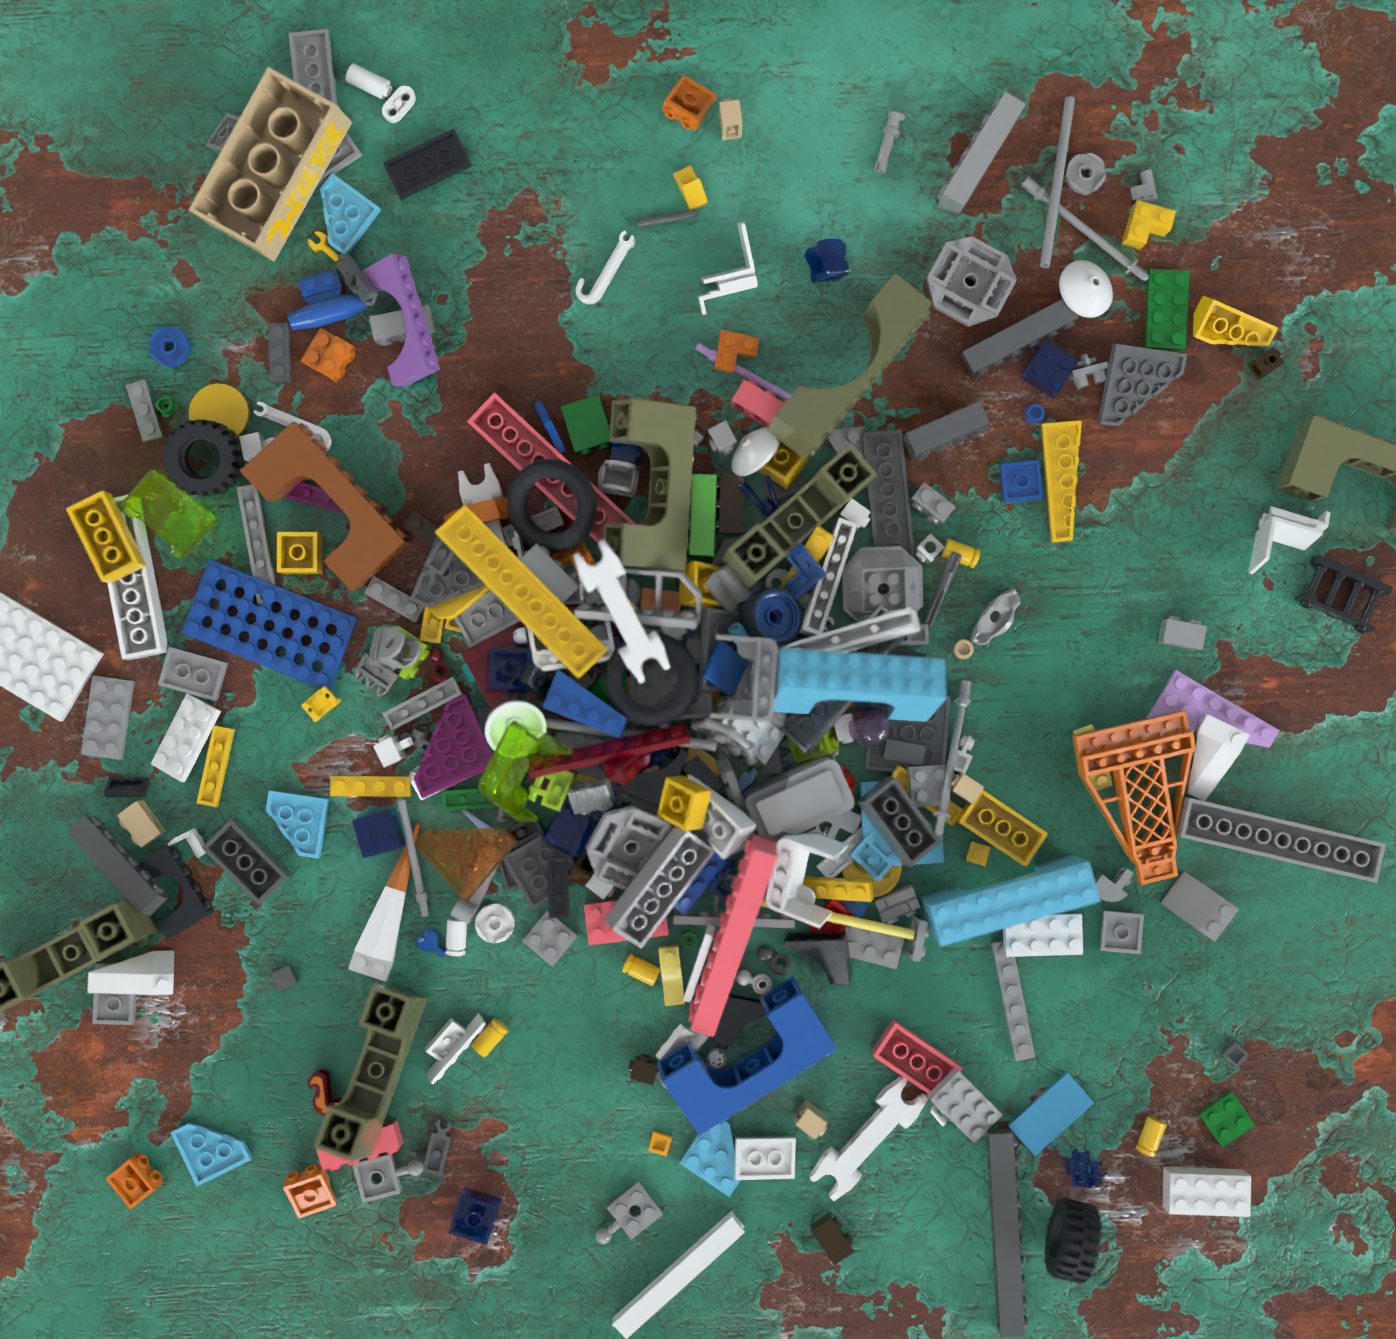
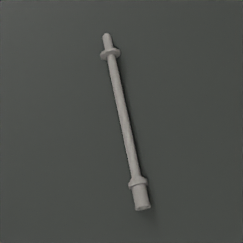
M1028 176L1021 187L1033 195L1034 200L1044 201L1049 205L1050 196L1047 194V188L1045 186L1041 187ZM1059 204L1058 213L1127 268L1125 274L1131 271L1141 280H1148L1149 275L1136 265L1139 261L1138 259H1135L1133 262Z
M960 680L958 696L955 697L954 701L958 707L939 811L933 812V816L937 817L935 828L937 836L943 834L945 819L951 818V815L947 813L951 783L965 708L971 703L969 697L972 683L967 680Z

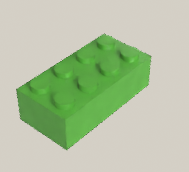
M692 474L693 480L690 490L692 499L689 505L691 519L688 524L690 539L687 544L686 553H690V558L713 559L717 475Z

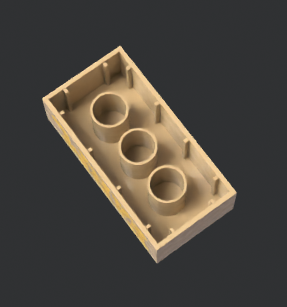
M268 67L189 211L210 226L275 262L350 128L351 120L336 104Z

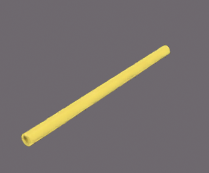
M763 897L760 907L769 908L766 903V897ZM832 912V915L827 920L828 922L914 940L915 930L834 912Z

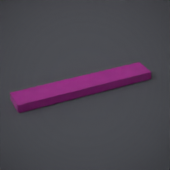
M300 482L285 496L288 499L346 515L321 487ZM380 504L382 506L380 510L382 513H386L388 506Z

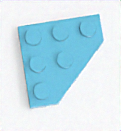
M331 173L320 188L325 224L328 232V244L341 254H349L381 209Z
M269 790L266 811L277 823V827L286 839L293 845L296 853L299 856L319 859L321 857L330 799Z
M723 1121L714 1126L709 1132H704L700 1136L698 1134L681 1158L680 1164L728 1197H730L740 1180H735L734 1178L735 1148L730 1123Z
M189 1122L171 1132L196 1187L253 1158L243 1139L193 1122Z

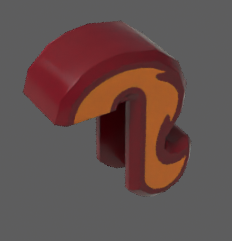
M318 1069L309 1077L308 1088L316 1089L312 1098V1105L317 1113L325 1116L328 1107L339 1104L342 1098L332 1099L330 1074L327 1070Z

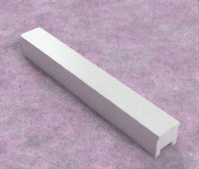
M909 607L778 647V654L781 648L850 652L921 631L917 612Z
M730 1211L613 1317V1327H616L625 1339L633 1334L745 1233L744 1225L734 1215V1212Z

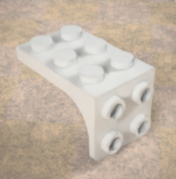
M735 694L733 697H728L727 695L718 697L714 702L715 706L712 709V713L733 715V706L739 699L734 697ZM714 718L719 723L729 727L734 726L736 731L746 740L753 742L755 745L754 752L758 758L757 761L761 765H766L785 735L779 729L780 727L769 720L762 722Z

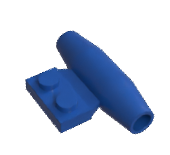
M333 269L298 279L303 299L308 305L288 314L287 318L292 330L317 328L348 319L368 309L369 306H363L364 303L357 294L341 295L343 289L337 270Z

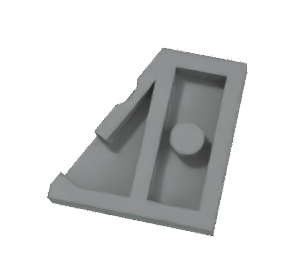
M862 427L834 429L828 440L837 455L851 444L864 458Z

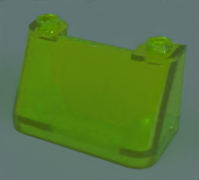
M153 468L150 469L120 504L123 508L122 512L131 519L133 517L140 519L167 541L172 548L170 552L179 559L181 557L186 559L221 523L216 516L191 495L186 494L185 490H179L176 487V483L171 482L166 474Z

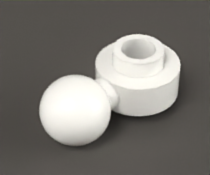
M740 970L736 975L738 984L742 986L751 984L752 989L758 994H765L772 987L771 979L764 973L752 976L748 970ZM764 981L765 986L760 988L759 983Z

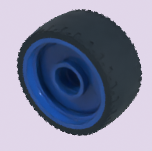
M769 587L757 590L743 602L740 608L739 623L743 625L748 635L754 638L772 639L778 647L792 642L799 634L803 624L801 604L793 593L784 588Z

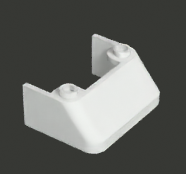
M602 620L603 625L595 626L590 631L608 649L596 663L609 661L612 653L615 651L610 621ZM527 628L534 664L543 672L567 668Z
M820 834L787 835L782 837L777 843L778 857L770 877L766 895V903L769 908L820 928L832 915V911L814 905L815 893L811 888L803 885L809 852L835 861L845 851L847 844Z

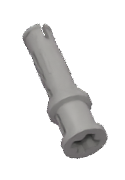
M888 111V121L882 131L884 137L873 169L879 174L886 173L895 139L900 135L901 121L905 118L904 114L897 111Z

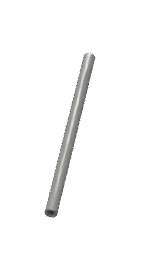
M1072 96L1066 97L1040 260V267L1043 268L1050 267L1075 104V98Z
M545 718L546 728L619 738L580 722ZM625 729L621 738L646 733V731ZM690 738V743L679 746L716 751L717 741Z

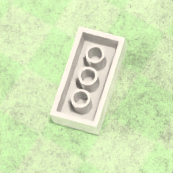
M1163 1167L1162 1207L1169 1214L1250 1217L1251 1176L1245 1170Z

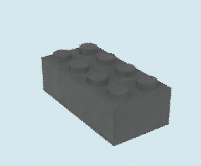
M981 401L907 432L903 437V445L910 461L916 459L919 462L928 458V455L933 451L937 454L946 450L951 443L953 446L964 442L968 436L974 438L981 435L990 422Z
M885 777L856 801L902 865L912 867L941 842L895 777Z
M238 818L230 819L202 847L258 905L266 902L293 875Z

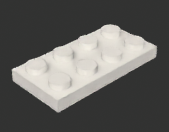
M186 693L151 765L180 782H185L221 711L196 696Z
M1054 914L1004 928V956L1082 955V914Z

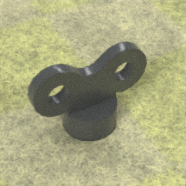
M414 725L412 733L404 732L400 736V741L404 740L405 737H411L414 742L412 746H416L423 754L426 751L423 745L429 746L431 743L430 740L426 739L429 730L422 725Z

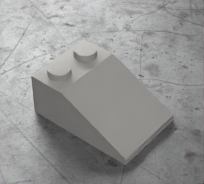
M1185 871L1180 874L1160 901L1162 905L1212 941L1218 939L1239 910Z

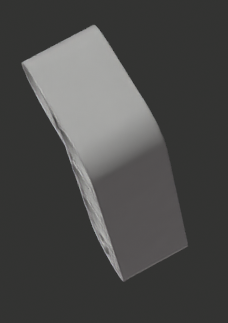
M486 842L464 891L453 908L451 916L465 923H471L504 855V849Z

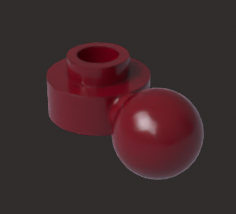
M434 647L430 649L428 655L429 660L434 663L430 668L429 676L434 682L442 683L450 676V668L446 663L442 662L444 658L442 649ZM436 672H440L442 676H438Z

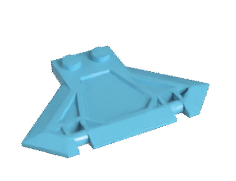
M880 781L860 782L861 797ZM861 809L862 839L848 855L875 881L879 882L892 866H901L902 864ZM943 835L938 836L941 842L914 865L944 863Z

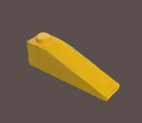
M1204 295L1193 316V337L1210 344L1269 346L1278 330V327Z

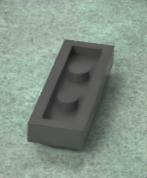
M288 322L268 323L270 382L292 383L290 324Z

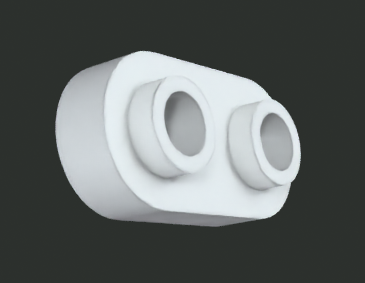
M409 86L399 87L383 105L382 114L388 122H399L414 105L416 96L412 88ZM405 96H409L407 101L403 100ZM392 111H396L394 116L390 115Z

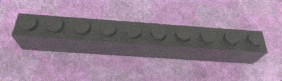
M1010 1128L988 1129L986 1131L997 1330L1000 1337L1025 1336V1328H1028V1322L1023 1309L1027 1307L1026 1297L1022 1292V1288H1025L1024 1275H1021V1268H1024L1023 1255H1020L1023 1239L1022 1235H1019V1227H1022L1021 1216L1018 1215V1207L1021 1206V1201L1016 1187H1019V1176L1015 1172V1167H1018L1017 1154H1014V1147H1017V1138Z

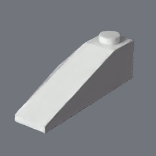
M1206 714L1196 733V751L1193 752L1194 759L1192 769L1189 772L1186 793L1205 801L1238 757L1250 734Z
M688 775V779L711 790L703 828L709 837L707 839L709 845L723 859H726L748 840L756 824L741 809L694 776Z
M174 950L150 951L146 954L88 972V993L173 994Z

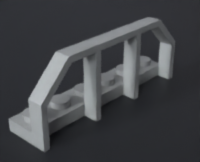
M622 566L625 574L620 576V586L625 595L627 573L656 575L655 611L652 608L633 609L640 624L692 629L697 627L701 621L702 592L683 571ZM662 576L679 577L696 596L695 615L690 611L673 613V610H662ZM582 582L580 584V605L575 609V617L614 621L606 604L601 606L588 605L587 600L583 596L582 586L584 584Z
M717 874L713 878L715 879L714 915H711L710 911H698V914H690V911H688L685 915L674 907V924H710L720 926L719 919L721 913H725V911L718 912L719 879H733L734 876L738 877V874ZM758 913L753 927L795 928V919L785 914H778V917H770V913Z

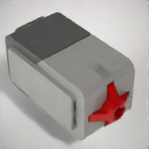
M825 755L807 760L749 786L742 791L741 795L749 818L756 824L754 830L757 835L774 840L777 845L778 841L787 835L812 833L822 835L818 824L845 813L854 806L852 795L855 780L849 769Z

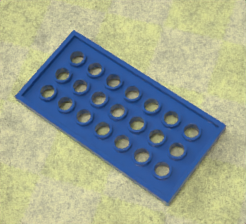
M209 559L182 633L321 689L326 685L331 691L358 618ZM220 579L226 582V588L223 591L217 586ZM239 586L245 591L242 598L236 595V589ZM256 594H260L263 597L261 605H257L254 602ZM213 598H217L219 600L220 604L217 609H214L211 606V600ZM276 601L282 606L279 613H276L272 608L273 603ZM231 605L236 606L238 609L236 616H232L229 613ZM293 609H297L300 612L298 620H294L291 617ZM250 612L256 615V621L253 624L247 620ZM206 616L212 618L213 624L211 627H207L204 624ZM312 616H315L319 621L318 626L315 628L309 624V619ZM268 620H272L275 624V628L272 631L267 630L265 626ZM225 623L231 627V632L228 635L222 631V626ZM331 623L337 627V632L334 635H331L327 630L328 625ZM287 627L293 630V636L290 639L284 635V630ZM243 631L249 634L247 642L242 641L240 638ZM304 635H309L312 639L309 646L304 645L302 642ZM261 638L266 639L268 642L266 649L259 647V640ZM323 642H327L330 645L328 653L321 651L320 647ZM279 646H283L286 649L284 657L279 656L277 653ZM298 653L303 654L305 657L303 664H298L295 660V656ZM316 660L321 661L323 664V669L320 672L314 669V662Z

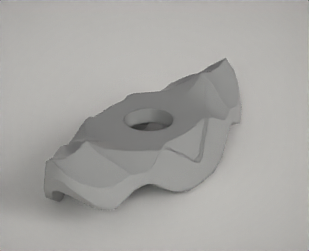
M1014 588L1001 593L980 614L970 638L972 643L977 645L988 644L992 638L1003 634L1009 629L1014 621V612L1020 604L1019 594ZM998 611V619L992 622L990 620L991 613Z

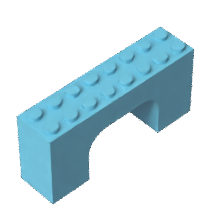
M781 648L777 657L774 712L809 714L815 703L824 700L887 703V719L927 722L946 699L945 659Z
M1068 855L1034 865L1036 872L972 890H962L959 887H954L919 897L925 919L930 926V936L940 946L1100 902L1090 862L1075 855Z

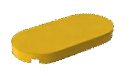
M485 585L428 609L438 619H453L490 589Z

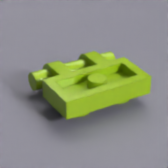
M563 771L536 777L533 786L531 785L529 788L530 793L527 799L535 802L537 795L543 796L541 805L560 812L575 774ZM544 778L550 780L546 791L540 789Z

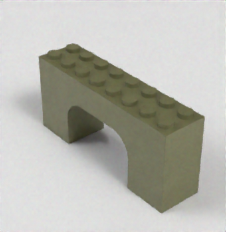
M633 398L612 401L610 442L640 446L647 452L651 463L648 511L645 518L637 525L604 524L603 540L618 557L622 566L685 570L687 563L686 550L689 541L688 524L690 522V490L693 480L692 463L694 461L693 445L695 442L694 430L697 419L696 407Z
M1322 415L1312 416L1299 422L1275 489L1310 502L1327 498L1339 466L1345 464L1388 480L1396 490V443L1383 441L1384 438L1380 436L1366 435L1365 431L1361 429L1347 428L1346 424L1341 422L1333 423ZM1396 504L1386 529L1396 533Z
M849 444L821 468L785 504L760 525L758 523L729 548L720 562L724 566L729 565L746 588L749 589L784 559L798 544L808 538L817 526L824 524L864 489L877 473L857 450Z
M126 899L79 922V926L21 956L1 963L0 1012L37 995L160 930L153 916L140 914L129 900Z
M393 985L372 986L358 1024L368 1028L365 1043L344 1097L339 1104L328 1107L314 1145L315 1149L351 1162L372 1155L427 1003V997Z

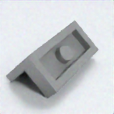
M729 565L715 569L704 583L724 610L732 611L738 603L746 601L751 595L750 591Z

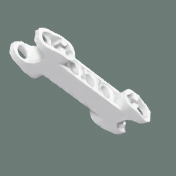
M490 463L484 464L485 479L479 485L470 484L463 470L458 472L459 492L463 506L494 498L495 500L504 498L500 482L496 478ZM501 521L485 524L508 548L501 529Z
M601 540L598 543L602 551V559L597 565H587L579 553L574 554L573 557L577 565L579 577L587 592L589 593L596 588L600 592L627 644L618 651L625 665L632 671L638 682L642 683L645 679L642 674L641 665L645 659L656 658L665 670L670 668L665 648L656 631L645 634L617 580V577L625 574V571L618 557L611 551L606 542Z
M899 1076L881 1090L875 1098V1102L880 1107L838 1152L833 1146L829 1147L820 1156L817 1164L811 1171L809 1178L813 1182L819 1180L824 1175H832L836 1178V1183L829 1193L833 1201L850 1191L857 1184L862 1176L857 1168L899 1123L904 1129L908 1128L918 1118L928 1098L923 1093L911 1101H905L901 1098V1092L908 1081L903 1076Z

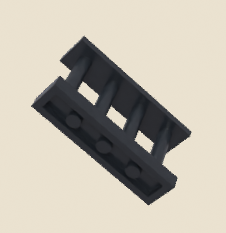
M1322 555L1313 556L1309 563L1316 566L1313 579L1306 595L1295 596L1294 600L1300 602L1299 605L1303 608L1316 609L1354 626V630L1357 632L1366 633L1374 631L1376 627L1367 624L1378 598L1390 595L1393 587ZM1329 572L1334 574V580L1322 604L1313 600V597L1323 574ZM1347 580L1352 582V589L1342 612L1331 608L1342 581ZM1365 588L1370 590L1369 593L1371 595L1360 620L1349 616L1360 589Z

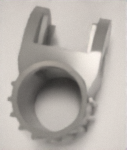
M605 460L598 474V489L602 493L626 497L635 496L639 470L631 463Z
M396 627L379 628L374 632L368 663L388 671H395V668H407L418 659L421 644L419 640L405 635L402 630ZM410 647L409 655L404 657L406 649Z

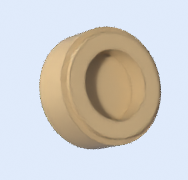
M966 639L958 640L953 646V653L959 659L969 658L974 651L973 644Z

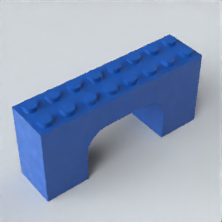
M793 976L759 997L767 1017L775 1027L773 1037L768 1043L735 1064L723 1069L710 1067L705 1063L691 1041L656 1062L663 1084L699 1136L704 1132H709L720 1122L728 1120L736 1112L744 1110L747 1105L761 1099L766 1093L779 1088L782 1083L796 1077L801 1071L812 1067L817 1061L831 1055L837 1049L825 1025Z

